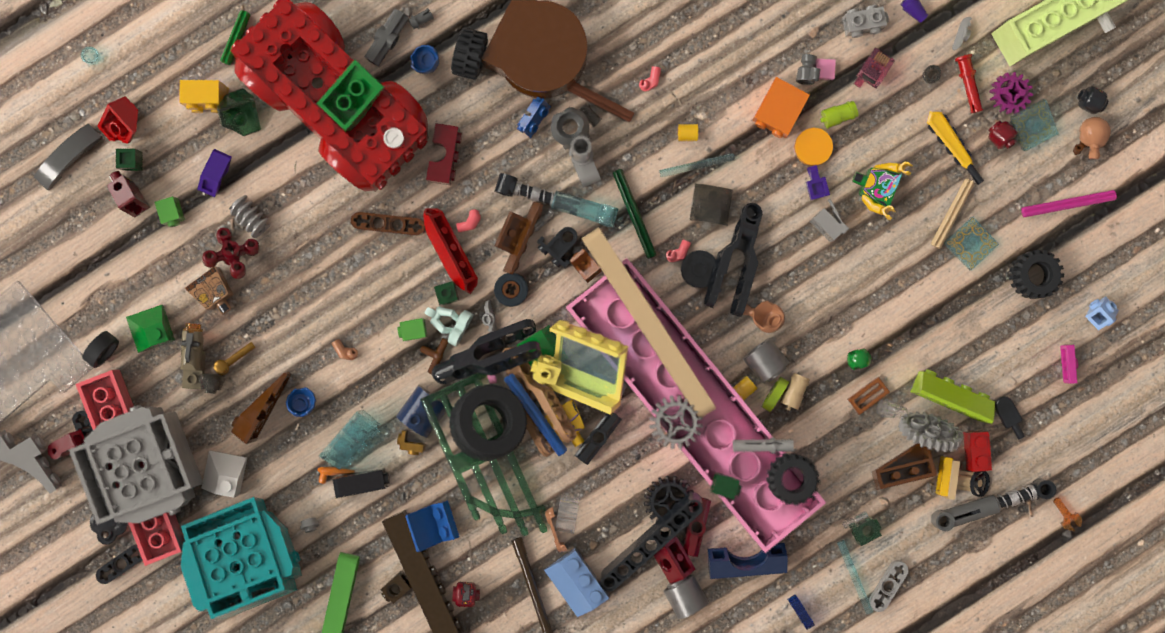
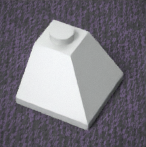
M209 450L203 477L204 484H202L201 488L217 495L232 498L239 496L247 457Z

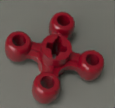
M220 228L216 233L218 243L222 245V249L218 252L213 250L205 251L202 255V262L204 266L213 268L218 262L223 261L225 264L230 265L231 276L235 279H241L246 274V267L240 262V257L245 254L248 256L257 255L260 249L259 243L255 239H248L243 245H238L235 241H231L232 233L230 229Z

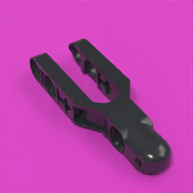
M748 203L743 207L739 221L735 226L731 243L718 252L704 298V306L714 309L718 294L722 291L720 287L724 275L727 274L733 250L739 249L743 252L745 260L731 304L730 314L737 317L743 315L759 264L754 244L763 211L758 204Z
M525 319L480 336L469 349L454 354L449 360L435 365L432 369V377L437 383L447 384L477 373L493 376L539 358L542 354L540 344L536 341H531L480 360L487 353L506 347L507 344L517 340H524L525 337L536 332L535 322L531 319Z

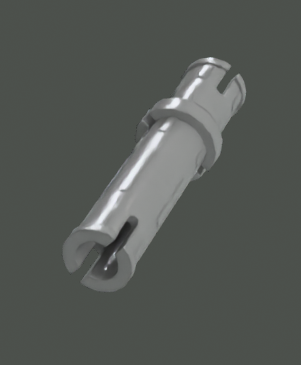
M733 439V452H771V454H775L776 452L794 451L793 439Z

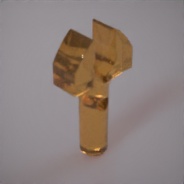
M1059 497L1055 498L1053 502L1064 517L1060 523L1062 527L1075 531L1070 525V519H1073L1076 525L1081 527L1082 518L1079 513H1070Z

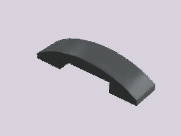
M89 123L84 125L51 153L40 166L34 178L49 191L62 178L60 175L85 150H90L103 137Z

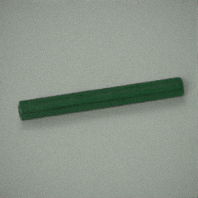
M618 169L613 172V176L647 259L656 256V251L622 169Z

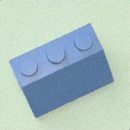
M576 547L544 569L577 617L594 610L609 599V594L601 587L600 581Z

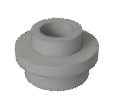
M316 518L305 519L301 521L302 526H300V530H305V533L317 530L316 527L320 524Z

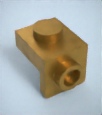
M404 429L402 433L398 434L397 444L400 445L399 450H406L410 455H419V452L423 453L425 451L424 443L407 441L408 430Z

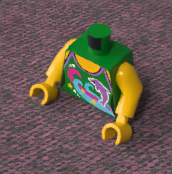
M903 162L902 164L884 163L870 168L866 175L859 172L855 173L852 182L861 185L859 195L862 197V201L868 210L880 215L884 214L888 220L892 219L887 214L890 211L896 213L895 209L890 205L902 177L900 172L910 175L911 172L905 171V168L913 166L909 162Z

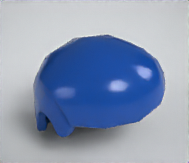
M430 45L417 47L410 56L412 69L420 74H430L438 68L439 54Z
M306 387L294 389L286 399L288 412L296 417L309 415L314 410L316 404L314 393Z

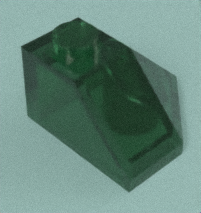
M242 88L224 96L217 107L220 123L223 127L231 129L242 136H247L261 130L252 94Z

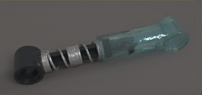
M504 173L499 174L494 190L496 193L509 197L519 195V197L524 196L532 201H541L543 204H550L551 209L612 228L619 210L607 204H599L557 190L553 193V191L547 192L545 189L542 190V188L536 186L531 187L529 184L524 185L521 181H518V178Z

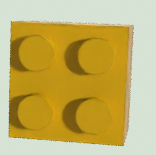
M180 80L179 103L185 106L186 109L191 110L192 113H203V110H211V113H223V110H229V87L219 80Z

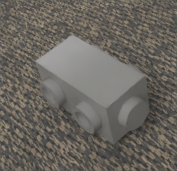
M877 5L868 6L866 10L861 11L858 9L848 10L842 18L845 36L857 38L863 36V33L870 32L871 35L881 33L889 21L888 13L884 12L883 6L877 7Z

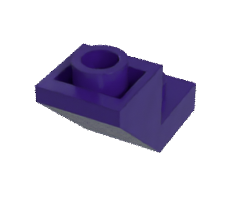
M214 149L201 173L197 190L216 197L221 180L229 171L232 156Z

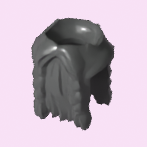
M568 107L563 112L555 114L551 123L553 138L563 145L565 150L571 148L572 141L576 137L584 136L589 138V121L583 111L574 107ZM572 119L575 120L578 124L577 131L574 134H566L562 126Z

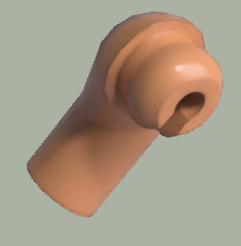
M340 339L331 343L339 358L345 360L357 358V349L344 347Z

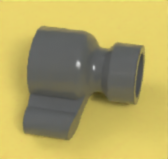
M811 54L802 55V66L797 71V83L813 85L815 81H819L821 69L814 67L817 56Z

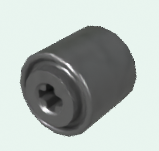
M771 338L760 343L743 358L762 383L770 382L787 368L786 366L789 363L788 359Z
M688 575L685 579L669 583L664 590V594L678 619L686 618L698 612L709 603L694 575Z

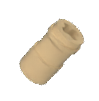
M794 373L780 402L787 405L786 409L789 411L791 408L799 410L804 398L803 395L810 379Z

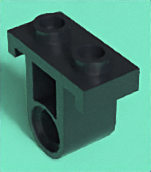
M565 227L547 245L543 243L545 238L541 236L537 241L539 244L537 248L545 256L547 253L553 257L551 261L559 269L561 267L566 269L570 262L568 260L564 262L561 259L576 244L577 232L571 227ZM565 233H572L574 238L571 242L563 240L562 237Z

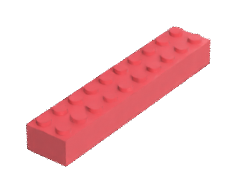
M110 370L75 384L93 430L100 423L130 412L129 409L134 407L120 370ZM140 461L139 466L141 468H144L145 466L143 461ZM108 463L110 470L113 468L112 463ZM118 481L115 482L116 488L120 487V483ZM169 512L141 523H129L145 566L182 552L183 542L186 541L175 514L169 515Z

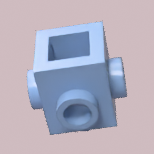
M1106 296L1101 300L1096 299L1090 303V308L1085 317L1097 330L1102 329L1106 325L1110 326L1116 321V315L1119 310L1116 304Z

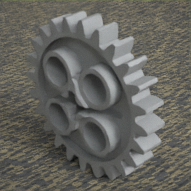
M917 411L915 414L909 412V414L905 413L901 417L898 426L902 435L907 436V440H913L914 444L919 443L920 447L926 446L929 450L931 448H934L936 451L941 449L944 452L947 449L949 451L957 450L961 446L964 436L962 431H959V427H954V423H948L947 419L942 420L940 416L927 415L925 412L923 414Z

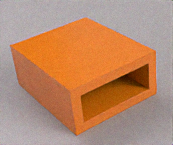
M776 77L752 121L761 129L767 128L771 130L774 136L786 138L810 95Z

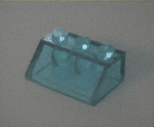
M365 410L357 411L321 452L319 457L338 469H342L344 466L348 468L355 460L352 457L356 452L360 454L367 446L365 442L368 438L373 439L380 431L378 429L380 423Z

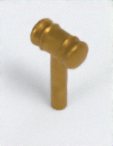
M252 342L248 343L225 361L217 360L213 366L214 370L219 375H226L229 372V366L256 347Z

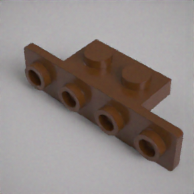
M533 202L526 218L509 211L494 245L510 253L503 269L504 272L513 275L518 269L521 255L527 249L528 239L534 233L535 223L542 215L543 204Z

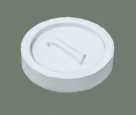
M390 128L384 134V142L390 148H398L404 141L402 132L397 128Z

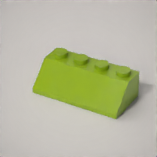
M928 369L925 372H918L910 391L911 393L979 422L993 423L995 401L990 400L989 395L982 392L976 394L972 392L973 388L963 384L959 387L954 384V380L947 377L943 379L936 377L937 373Z

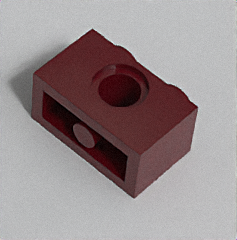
M677 536L653 555L670 584L685 579L696 570Z

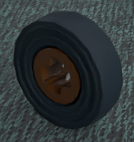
M509 273L503 274L495 283V297L505 306H518L524 302L528 295L527 282L517 273H513V275ZM512 284V287L514 285L516 286V290H514V295H510L511 293H506L508 285Z

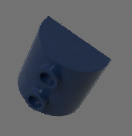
M418 385L396 417L417 434L428 438L450 406Z

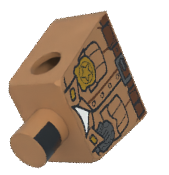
M215 266L185 287L207 310H213L217 307L223 315L232 309L226 300L233 293L220 267Z

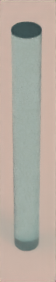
M734 153L662 169L659 170L660 177L734 161L735 156Z
M840 540L837 542V545L865 613L870 614L873 612V609L870 606L845 541Z

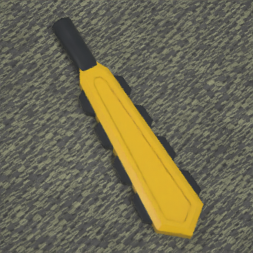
M930 111L927 119L928 129L932 134L937 135V140L940 144L946 146L945 150L947 153L954 156V162L967 169L977 185L984 181L973 166L972 154L964 148L965 143L961 138L957 137L958 132L954 127L950 126V120L947 115H944L942 112Z

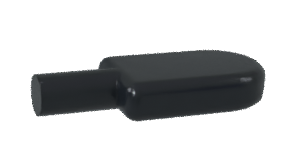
M1006 396L997 398L995 401V411L1006 429L1012 427L1018 440L1024 438L1025 435L1018 424L1023 419L1014 402Z

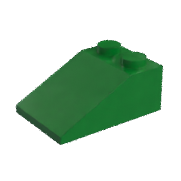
M354 60L317 104L345 131L353 130L367 114L384 89V86L357 60Z

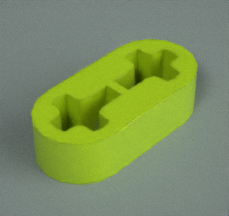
M780 376L761 407L771 412L787 388L789 381Z

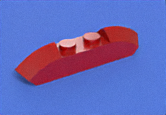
M425 208L423 213L425 229L444 268L459 288L471 294L478 285V277L442 210Z

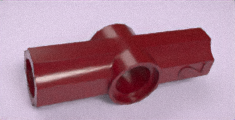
M701 497L703 510L699 516L687 525L688 528L683 544L687 555L698 557L711 505V500ZM694 522L701 523L699 531L691 529Z

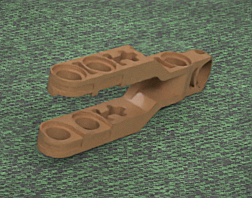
M514 347L505 348L502 352H504V351H506V350H509V349H511V348H514ZM528 363L506 370L507 376L512 373L515 375L529 396H531L532 391L534 392L545 414L547 413L554 425L553 429L557 431L564 442L569 443L576 438V431L553 389L533 379V372L530 371L531 366ZM526 412V426L539 452L545 457L550 456L555 451L539 430L538 432L536 430L538 427Z

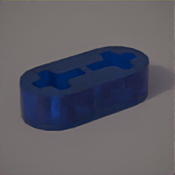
M796 594L789 597L787 600L805 629L808 630L815 626Z

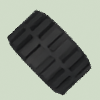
M466 27L460 31L451 64L453 75L472 80L478 78L483 66L481 59L487 49V33Z
M1034 250L1019 255L1017 260L1012 262L1014 266L1009 269V272H1012V276H1009V280H1013L1012 288L1016 287L1015 292L1017 294H1022V297H1029V299L1045 298L1053 295V292L1059 290L1058 286L1063 284L1061 278H1064V273H1061V270L1064 268L1063 265L1059 266V258L1054 259L1055 255L1047 253L1048 251ZM1034 263L1038 264L1044 272L1043 282L1039 286L1034 285L1028 275L1029 269Z
M782 454V457L778 456L775 458L776 461L772 462L770 470H767L768 478L766 480L769 484L768 488L777 499L786 504H804L807 502V499L814 497V492L817 493L818 491L817 484H820L818 479L819 472L811 460L800 454ZM789 468H799L804 476L802 485L795 490H787L782 484L783 474Z

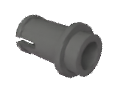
M429 8L415 16L411 15V18L408 20L413 29H420L419 26L433 20L434 17Z

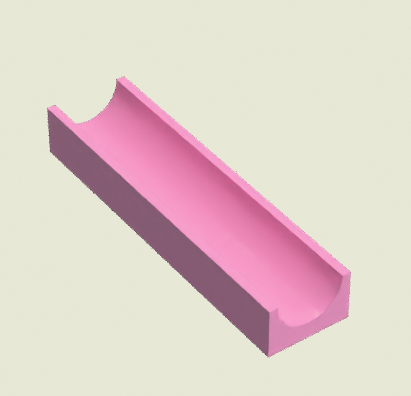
M628 258L622 261L625 269L716 407L714 411L704 416L702 420L697 421V423L703 424L702 428L696 427V430L701 432V434L697 435L694 433L693 437L696 438V441L693 442L691 439H688L690 443L688 447L685 442H682L683 448L681 451L710 486L715 472L740 480L742 489L740 495L735 497V500L718 496L766 553L826 504V502L818 492L813 493L814 497L812 499L809 498L806 503H799V505L786 504L772 494L766 480L768 478L767 470H770V464L776 461L775 458L778 456L782 457V454H786L785 452H776L775 454H771V452H733V439L770 440L773 437ZM606 276L566 307L581 327L628 346L624 380L650 412L652 409L659 411V408L656 406L657 403L661 406L665 405L662 401L663 398L669 403L670 396H673L674 401H677L679 395L682 397L681 402H684V395ZM602 352L618 372L619 358ZM680 406L669 407L663 413L670 416L674 415ZM686 409L683 421L692 426V417ZM677 417V419L667 418L671 421V423H673V425H671L673 428H675L676 425H681L685 427V425H682L679 421V417ZM660 418V425L668 433L669 423ZM679 429L675 432L672 438H681L688 433V431ZM789 468L783 474L782 484L787 490H795L802 485L804 476L798 468Z

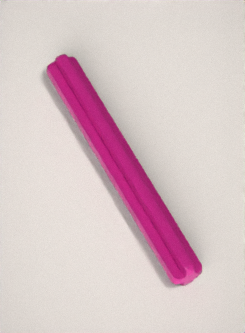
M1115 190L1027 206L1023 207L1021 212L1023 217H1030L1116 200L1117 196Z

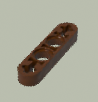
M356 212L351 216V224L358 230L420 236L425 232L424 222L418 218ZM359 216H361L362 219L369 220L368 217L372 216L370 219V228H367V223H361V225L358 226V223L355 222V219H359ZM382 218L384 220L383 227L376 228L374 220ZM401 220L403 222L402 229L394 230L393 222ZM406 220H409V225H415L416 222H419L422 228L418 229V232H415L413 228H408V232H405L407 228Z

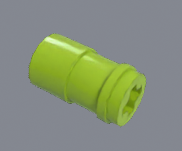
M847 101L842 105L824 109L821 111L822 118H820V121L828 129L842 122L854 120L858 117L857 106L854 101Z

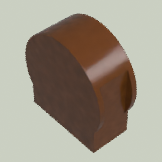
M511 0L481 60L485 68L505 77L507 82L518 92L532 98H553L567 92L582 76L587 60V38L579 19L563 5L545 0Z

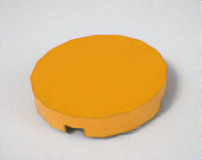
M815 127L808 128L796 138L794 150L799 161L805 165H821L831 156L833 143L829 134L824 130Z

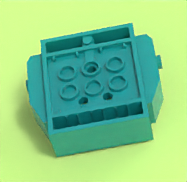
M252 497L181 526L186 541L183 542L181 558L183 576L193 607L199 612H208L210 619H227L298 590L294 579L302 576L299 565L300 555L297 550H294L287 527L272 512L267 511L263 499ZM239 532L241 536L239 539H236V533ZM221 539L222 545L219 547L217 542ZM238 563L241 566L239 571L235 568ZM275 589L255 598L252 596V593L259 590ZM234 602L235 606L230 607V604Z

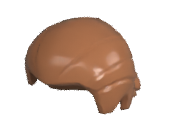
M1090 117L1080 126L1079 139L1083 144L1090 147L1089 159H1099V148L1104 147L1108 142L1111 128L1109 123L1103 118Z
M769 301L761 302L756 308L746 304L743 315L753 317L755 325L761 331L773 333L783 326L785 314L780 306Z

